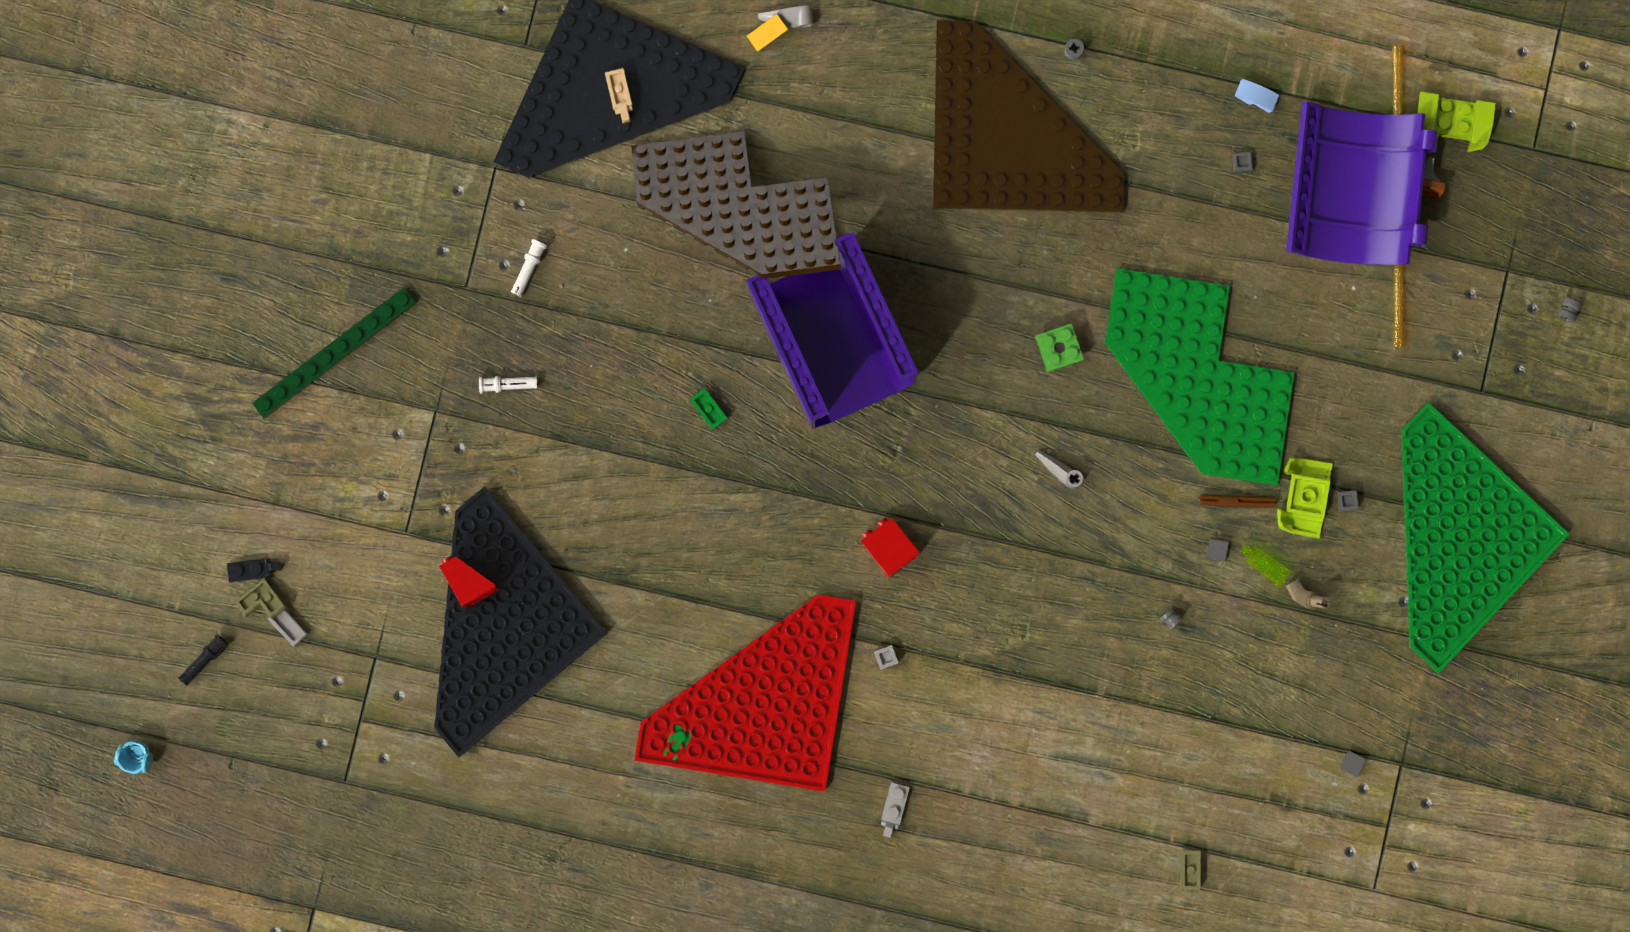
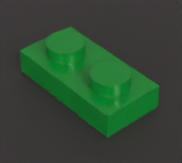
M705 388L689 399L712 431L728 419Z

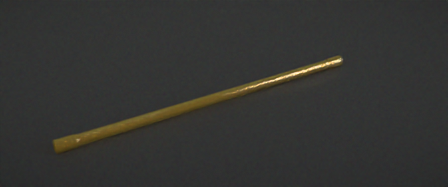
M1392 46L1393 115H1402L1403 46ZM1393 265V348H1404L1403 265Z

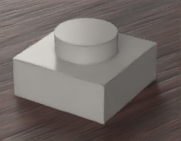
M892 645L874 652L880 670L899 664Z

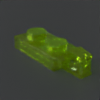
M1243 545L1239 551L1247 557L1245 562L1278 587L1283 584L1291 573L1289 569L1261 549L1254 547L1252 550Z

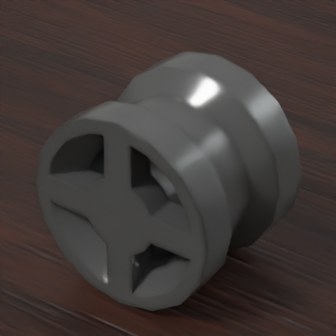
M1079 39L1069 40L1065 45V56L1070 60L1079 59L1083 54L1084 45Z
M1172 606L1159 620L1165 622L1167 628L1171 630L1184 617L1178 614L1176 608Z

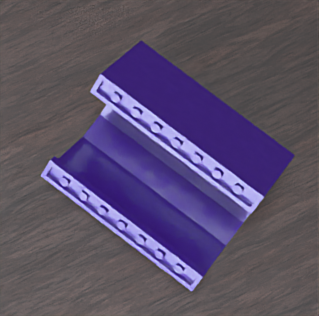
M853 232L835 239L840 250L841 269L786 276L770 284L768 279H762L757 275L746 280L751 299L811 429L837 421L892 396L917 382L918 371Z

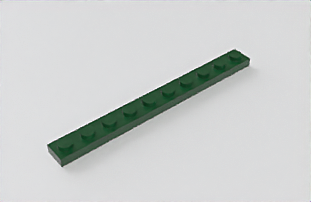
M405 288L401 289L252 403L262 418L265 419L409 310L416 302Z

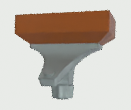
M1428 157L1425 160L1422 196L1441 199L1445 190V183L1440 182L1434 174V157Z

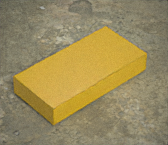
M776 14L747 35V38L758 52L787 31L788 27L780 16Z

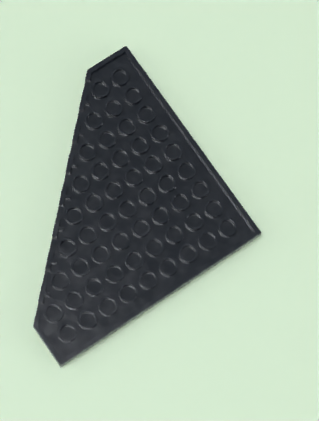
M568 0L493 162L526 178L561 167V165L577 161L590 154L601 152L617 144L625 143L641 135L652 133L665 126L676 124L692 116L700 115L716 107L729 104L745 68L595 1ZM624 69L632 102V111L628 112L630 122L623 123L621 114L615 113L605 72Z
M483 487L455 511L451 556L459 558L499 588L498 591L465 609L459 603L448 583L434 729L458 758L608 634L486 487Z

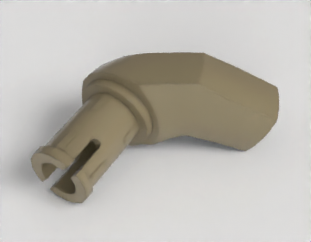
M1298 580L1286 585L1289 594L1296 603L1310 610L1316 608L1328 609L1331 602H1325L1330 601L1329 597H1322L1316 592L1305 590Z

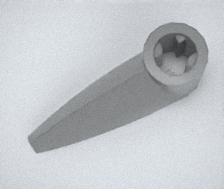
M809 5L758 14V18L764 22L778 14L787 27L805 28L814 25L812 8Z
M1040 450L1035 454L1044 466L1067 487L1076 489L1082 484L1083 475L1081 472L1073 470L1063 462ZM1076 475L1079 483L1074 482L1072 484L1069 476L1074 477Z

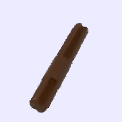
M1202 494L1200 495V505L1274 508L1276 506V498Z

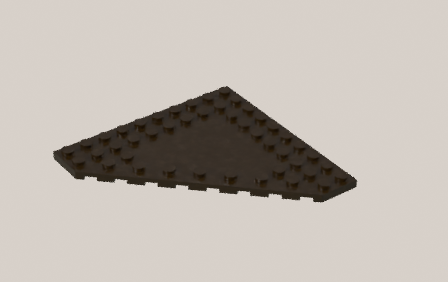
M937 20L933 208L1123 213L1124 173L975 21Z

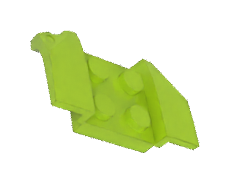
M1420 92L1417 114H1425L1423 130L1437 131L1438 136L1467 140L1469 141L1467 152L1484 149L1489 142L1496 103L1478 100L1472 103L1440 98L1439 94Z
M1297 457L1289 459L1284 470L1285 474L1292 475L1286 511L1277 509L1278 526L1281 530L1297 535L1320 538L1330 487L1332 463Z

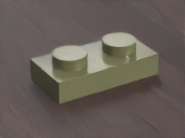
M1201 851L1180 852V890H1201Z

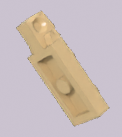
M624 69L605 72L613 109L616 114H621L623 123L630 122L628 112L632 111V102Z

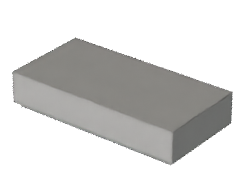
M284 610L273 620L270 617L268 618L293 647L308 635L287 610Z

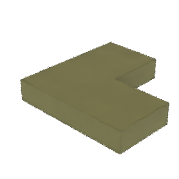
M265 578L234 601L245 617H248L262 606L273 620L287 609V606Z

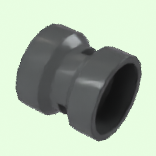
M1564 298L1562 302L1563 307L1558 311L1557 317L1564 321L1575 323L1576 313L1580 311L1582 304L1576 300Z

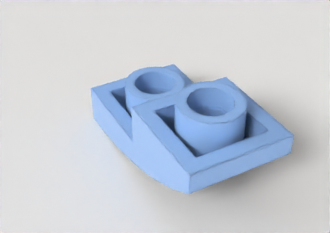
M1242 79L1235 97L1249 105L1255 104L1270 113L1273 112L1279 95L1261 85Z

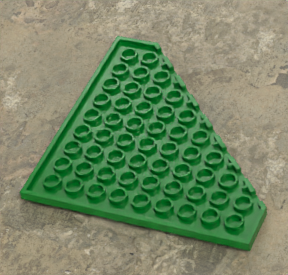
M1427 402L1401 430L1409 647L1438 674L1570 534Z

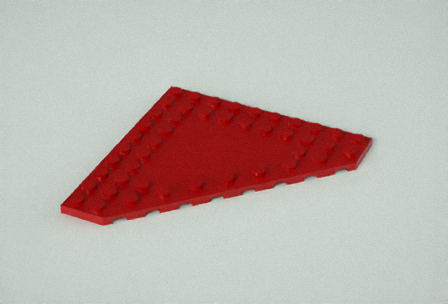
M824 595L815 596L723 664L640 722L634 761L825 792L856 601ZM676 724L684 728V734L686 730L690 731L691 738L684 750L683 744L680 743L681 749H678V753L670 751L672 743L676 741L667 742L671 733L675 735L673 729ZM666 748H668V753L665 756L664 751ZM675 755H678L675 761L672 760Z

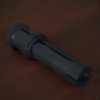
M216 634L214 640L208 646L203 647V652L178 677L180 681L188 686L211 660L218 658L217 655L225 647L227 648L229 644Z

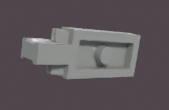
M895 783L890 784L881 818V825L885 826L883 836L891 838L893 828L898 829L910 787Z

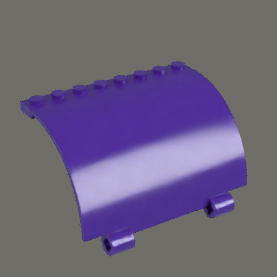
M1309 101L1302 102L1286 252L1315 259L1352 264H1410L1411 246H1427L1429 226L1419 224L1426 152L1432 153L1437 151L1438 142L1437 131L1423 130L1425 114H1366L1331 109Z

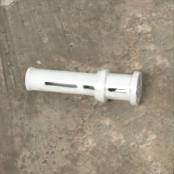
M534 239L531 241L532 245L528 254L524 256V259H526L511 290V293L517 294L522 297L536 264H540V257L544 249L548 247Z
M479 376L480 394H483L485 391L499 393L501 390L537 389V376L521 378H500L498 376H495V378H483ZM524 382L527 383V384H510V383H524Z

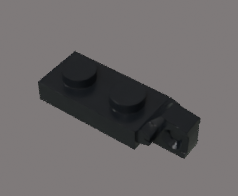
M265 558L227 563L229 583L268 578L272 576L273 571L282 570L280 562L270 563V559Z

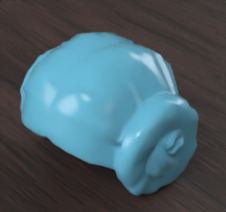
M129 740L124 745H119L118 750L115 752L114 764L127 773H147L151 768L154 756L152 752H149V747L146 743Z

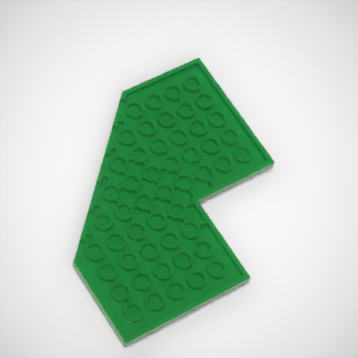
M1116 268L1104 344L1112 352L1120 366L1126 371L1137 389L1143 394L1166 428L1180 444V447L1197 467V470L1203 475L1278 486L1294 372L1219 361L1230 286Z

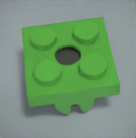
M1072 324L1035 336L1047 373L1069 367L1084 360Z

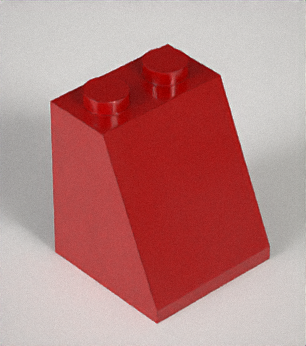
M884 518L877 524V529L873 532L870 529L862 535L861 544L889 579L917 558L920 553L892 518L889 520Z
M449 556L441 561L442 565L439 567L463 608L466 609L499 590L495 584L459 558Z

